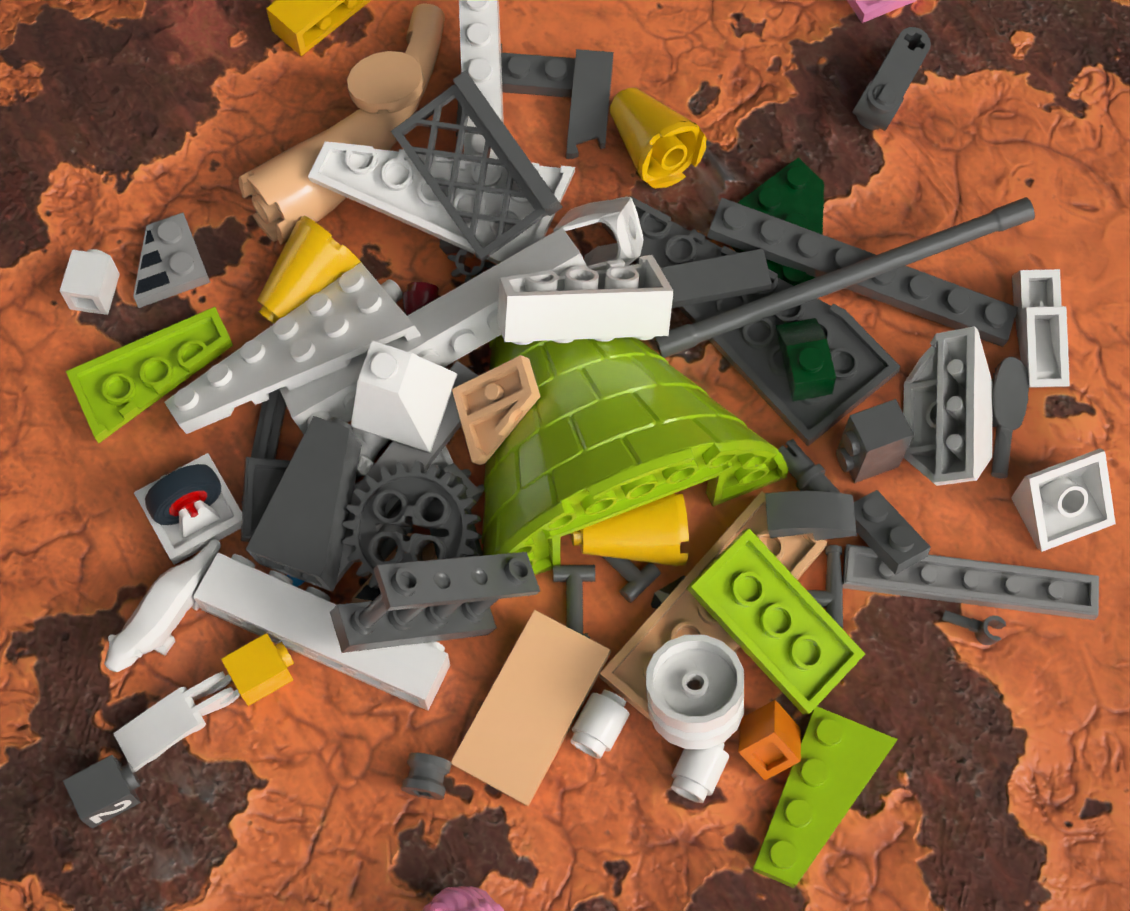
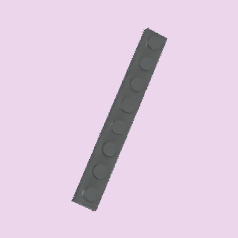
M721 198L707 235L708 238L746 252L764 249L767 260L806 272V274L813 277L822 276L875 256L873 253L725 198ZM908 266L900 267L845 288L955 330L975 326L978 329L980 339L1001 347L1009 339L1018 309L1016 306Z

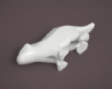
M211 540L192 559L172 567L161 574L151 585L124 625L122 631L117 635L111 634L108 636L109 648L104 664L109 670L119 672L131 666L143 654L153 650L164 656L168 653L176 642L174 636L171 635L172 631L191 607L196 611L200 608L193 596L221 547V543L218 540Z

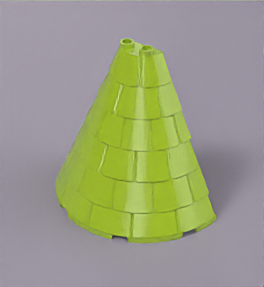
M501 334L489 341V347L491 348L489 371L520 355L529 358L540 398L486 462L484 477L485 503L481 544H483V556L527 552L534 574L538 575L553 569V565H561L560 537L707 480L706 494L713 507L787 478V463L776 447L749 429L742 420L710 398L706 391L669 365L664 357L639 339L633 337L614 338L607 342L594 339H574L569 343H557L547 340L533 341L527 345H518L512 342H504Z

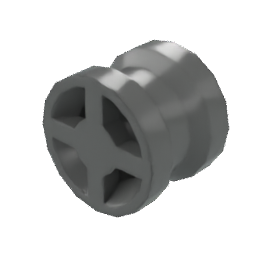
M410 753L407 760L410 771L408 777L402 781L401 790L422 798L444 799L446 792L443 785L444 776L450 773L452 763L435 755Z

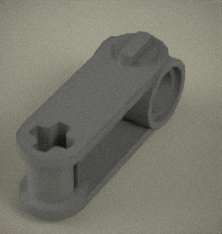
M908 27L902 30L874 79L869 82L852 113L856 115L859 123L865 128L885 131L904 100V94L930 50V38L922 29Z

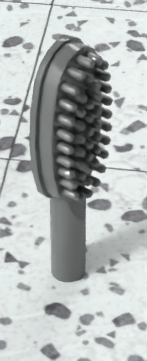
M1008 357L1000 362L995 368L992 379V427H996L991 476L1000 479L1008 477L1013 430L1018 429L1022 425L1028 403L1029 383L1027 369L1022 361L1015 357Z

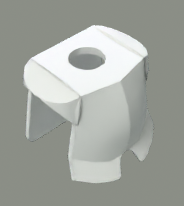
M631 197L591 202L569 210L553 229L554 232L560 228L568 231L598 222L605 223L611 228L617 243L597 246L584 257L587 268L594 271L606 269L607 261L620 259L625 262V266H629L640 256L644 241L638 214Z

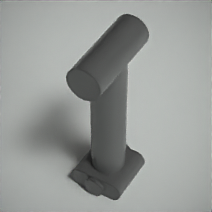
M602 556L628 581L620 590V593L630 603L661 574L660 570L653 563H648L639 570L630 560Z
M553 565V582H566V627L590 639L588 633H583V582H595V565Z

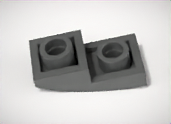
M789 491L765 494L767 526L770 538L813 533L815 541L857 536L853 495L825 491Z

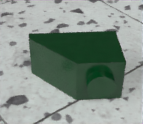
M811 318L776 325L792 401L833 394L836 373L828 340L817 319Z

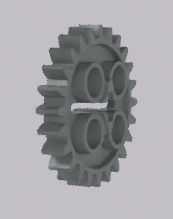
M400 461L397 462L395 475L388 468L382 467V480L380 482L368 476L366 478L370 487L368 493L358 489L354 491L361 500L359 506L347 505L346 507L351 513L355 514V519L342 523V526L353 530V536L344 539L343 544L355 546L356 551L347 557L348 561H362L363 563L356 574L360 577L373 574L368 585L369 587L374 589L379 587L373 570L377 565L423 561V549L432 542L437 543L440 550L437 560L462 558L465 555H478L476 550L469 547V543L472 540L482 539L481 534L471 531V525L480 522L481 517L468 514V510L477 503L472 498L461 499L468 489L466 485L461 483L451 488L455 475L447 472L439 479L440 467L432 464L425 474L424 465L420 461H415L411 472H409L406 464ZM399 497L402 502L401 512L398 516L389 519L385 512L386 504L390 499ZM441 500L444 505L443 515L439 520L430 522L426 515L427 507L433 501ZM378 524L412 527L415 524L425 529H447L449 534L447 537L412 534L410 537L399 532H377L376 526ZM394 539L397 543V554L390 561H385L381 556L382 545L387 540Z

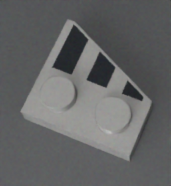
M184 213L146 225L133 295L138 308L210 283Z

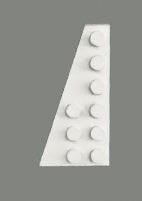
M324 142L308 175L311 182L477 255L404 149L390 151L374 149L373 146ZM418 154L425 164L426 155ZM433 156L430 172L435 179L450 181L454 159ZM461 160L457 182L478 185L481 163ZM532 163L561 203L575 173V167L561 166V168L539 166V163ZM488 164L484 186L505 189L508 176L506 168ZM513 181L512 190L521 191L516 182ZM440 186L447 196L449 187ZM456 188L453 206L456 210L473 213L476 191ZM483 192L479 214L500 217L504 195ZM511 196L507 218L522 220L535 211L528 199ZM555 213L552 216L546 215L488 257L487 260L499 264L543 239ZM463 218L465 223L470 228L471 219ZM478 220L475 237L483 248L497 238L499 223ZM506 224V226H505V232H506L507 230H509L511 227H513L514 225H508V224Z
M360 262L320 292L311 296L289 314L280 318L258 336L246 342L241 348L220 363L212 366L189 385L180 389L164 403L178 425L188 434L231 416L234 408L251 400L257 405L269 400L268 393L287 386L290 391L347 367L351 358L368 352L372 340L386 345L403 336L409 341L421 336L413 322Z

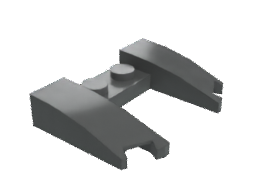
M501 44L503 93L571 98L566 159H574L579 156L576 145L596 138L600 149H604L606 145L614 52L576 49V58L503 53ZM459 102L456 121L457 125H460L463 110Z

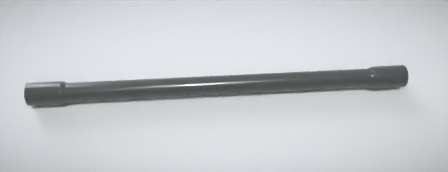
M1027 197L995 208L988 214L694 324H685L669 330V336H654L657 350L662 357L666 358L695 347L698 343L809 301L997 231L1002 232L1029 222L1035 218L1033 205Z

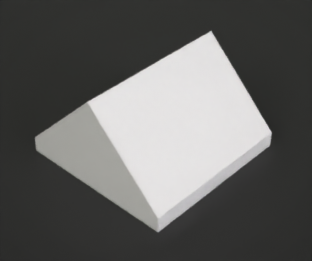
M1101 448L1025 476L1011 497L1037 549L1041 552L1116 524L1106 454Z

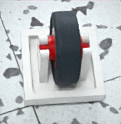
M208 453L182 467H178L175 471L161 476L160 479L134 492L174 565L201 551L211 540L216 539L219 541L241 529L242 511Z

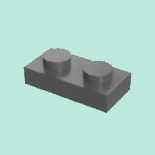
M878 490L854 502L857 534L895 575L928 557L931 548L929 544Z

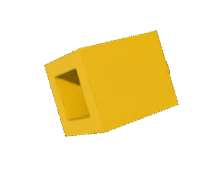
M268 633L221 658L236 688L248 706L293 681L287 667L294 664L290 654L282 641L274 645Z

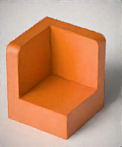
M773 700L741 719L738 752L764 780H767L801 762V729L776 700Z

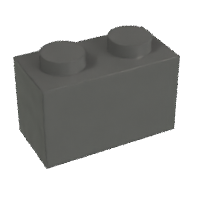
M896 399L849 416L838 449L836 450V456L841 469L844 472L849 471L854 483L900 466L914 434Z

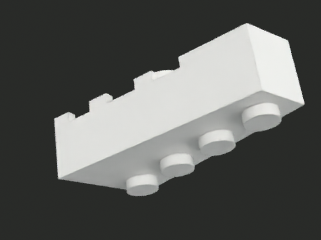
M653 255L639 257V264L625 266V262L622 259L607 261L606 269L596 271L588 269L585 265L573 266L563 276H557L556 273L546 270L500 277L497 323L504 342H512L518 345H527L533 341L547 340L557 343H569L574 339H594L607 342L614 338L625 337L650 340L654 336H669L673 289Z

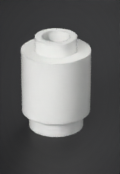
M603 690L602 694L592 693L572 728L574 735L570 742L582 752L601 759L605 751L609 752L630 715L624 708L626 701L608 690Z
M721 743L708 749H684L672 774V777L675 779L671 786L672 790L686 799L703 803L707 795L713 794L729 759L728 753L723 750L725 744Z

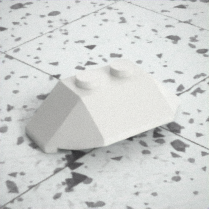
M973 326L936 333L930 342L932 346L922 355L904 382L903 414L914 436L903 458L936 486L977 481L992 458L993 382L978 329Z

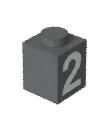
M113 755L63 780L80 820L92 829L141 803L135 791L141 784L133 767L129 762L123 765Z

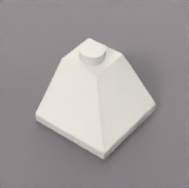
M372 340L357 382L351 426L431 453L458 374L413 353Z

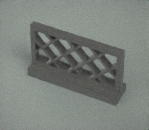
M465 70L453 79L454 85L391 132L479 258L484 261L546 215L552 216L563 206ZM456 98L463 108L460 125L440 122L442 107ZM431 115H433V120H432V121L426 120V119L429 118ZM468 116L476 127L467 126ZM416 126L431 127L428 149L411 146L404 135ZM438 128L459 131L455 153L435 150ZM465 133L479 134L484 137L483 157L462 154ZM491 149L499 159L489 158ZM418 154L426 155L425 164ZM433 156L454 159L450 181L435 179L430 172ZM461 160L481 163L478 185L457 182ZM488 164L506 168L508 176L505 189L484 186ZM513 181L516 182L521 191L512 190ZM440 186L449 187L447 196ZM456 188L476 191L473 213L457 211L453 206ZM483 192L504 195L500 217L479 214ZM511 196L528 199L535 211L522 220L507 218ZM463 218L471 219L470 228L465 223ZM478 220L499 223L497 238L483 248L475 237ZM506 224H508V225H514L513 227H511L509 230H507V231L505 232V226H506Z

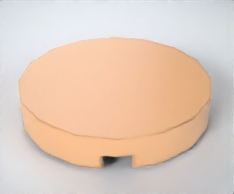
M385 51L372 54L360 60L351 69L347 78L351 100L358 108L368 113L378 114V110L385 109L388 110V113L398 112L412 105L421 96L423 91L422 84L424 78L421 65L414 57L403 52Z

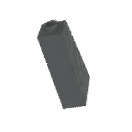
M313 416L246 548L248 553L260 565L332 592L337 584L344 546L343 540L345 539L347 529L342 526V523L348 521L350 511L346 507L351 505L362 447L352 432L353 427L347 422L335 417H331L328 421Z

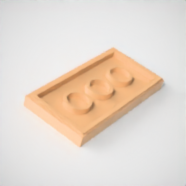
M534 610L451 761L452 765L529 806L607 661L611 650Z

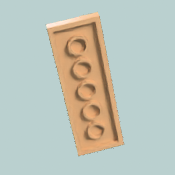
M763 491L760 492L600 672L599 678L650 721L646 691V669L653 654L667 641L683 635H707L723 641L734 652L740 647L686 588L743 530L750 528L797 580L826 548L828 542L825 540L815 541L813 533L770 538L767 526L766 498Z

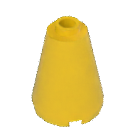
M628 88L615 95L610 106V114L640 178L655 189L667 188L683 180L686 176L682 172L691 164L696 167L706 150L707 138L700 127L637 88Z
M305 215L296 222L257 299L262 305L258 312L272 324H275L280 318L289 314L311 296L320 292L341 277L346 271L351 270L361 262L346 246L336 242L327 230Z
M671 494L571 533L572 545H580L582 554L672 566L686 565L688 553L680 554V542H689L683 494Z

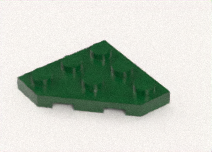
M799 157L738 202V204L823 235L824 181ZM731 246L737 253L746 252ZM766 259L768 269L777 273L778 278L793 286L816 278L806 274V272Z

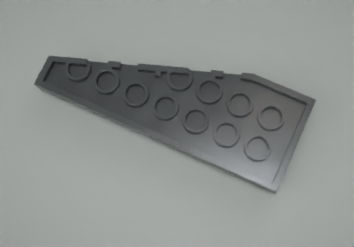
M630 196L638 214L644 240L639 257L653 255L659 267H666L737 254V252L726 246L721 248L706 240L705 235L694 229L689 231L672 222L671 217ZM602 223V227L617 242L616 237L611 228L607 226L605 223ZM639 257L634 260L637 264H639ZM768 269L772 284L771 290L678 308L694 324L790 288L793 285L778 278L777 273ZM819 299L809 301L708 339L807 446L812 444L899 373L900 365L845 309L835 304L830 306ZM816 318L828 340L836 373L834 391L831 395L793 402L776 325Z

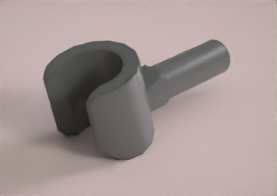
M945 610L942 618L943 621L975 632L977 640L983 645H992L1001 640L1000 637L990 634L988 626L995 629H1002L1006 626L1004 619L995 615L979 621Z

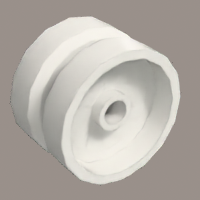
M683 635L667 641L653 654L646 669L648 713L655 730L669 743L684 749H708L724 743L737 731L744 715V668L737 654L723 641L707 635Z

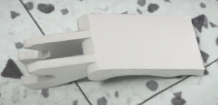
M223 672L217 673L188 690L186 687L178 688L113 733L127 761L135 772L147 763L157 759L168 748L186 736L202 729L206 725L202 716L224 708L239 698L240 693L238 689L234 691L232 687H229L198 705L194 703L195 700L215 693L228 685L232 680L229 674L225 676Z

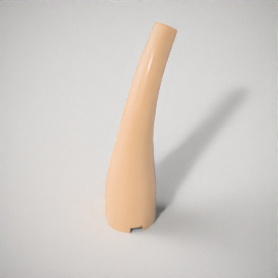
M423 3L414 7L406 36L409 45L405 54L414 57L421 65L424 78L421 96L412 105L393 113H388L387 109L378 110V114L368 113L359 109L329 129L293 146L239 177V186L243 198L245 199L252 195V203L257 211L252 216L273 242L278 240L280 245L287 242L296 222L305 215L317 223L346 198L311 182L308 178L325 141L373 146L374 149L390 150L396 143L397 139L391 131L415 113L435 66L445 21V14L439 7Z

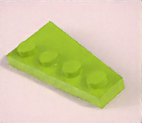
M213 307L67 370L66 373L94 438L99 444L228 350L233 344L216 307Z
M816 706L801 741V762L791 767L752 871L795 888L898 739Z

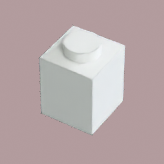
M89 249L87 252L72 250L60 288V293L70 310L108 315L120 276L111 255L96 249Z

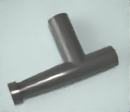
M829 545L825 548V554L827 555L826 591H807L822 607L826 608V612L843 629V583L840 560L842 547Z

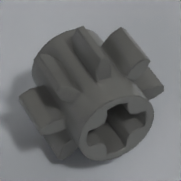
M459 247L460 250L457 255H448V259L455 262L457 267L452 271V277L456 278L464 274L466 275L465 283L496 265L487 259L481 260L480 267L474 266L471 272V268L465 265L466 258H473V253Z

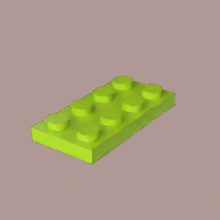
M750 528L743 530L686 588L803 715L810 714L865 655L863 650Z

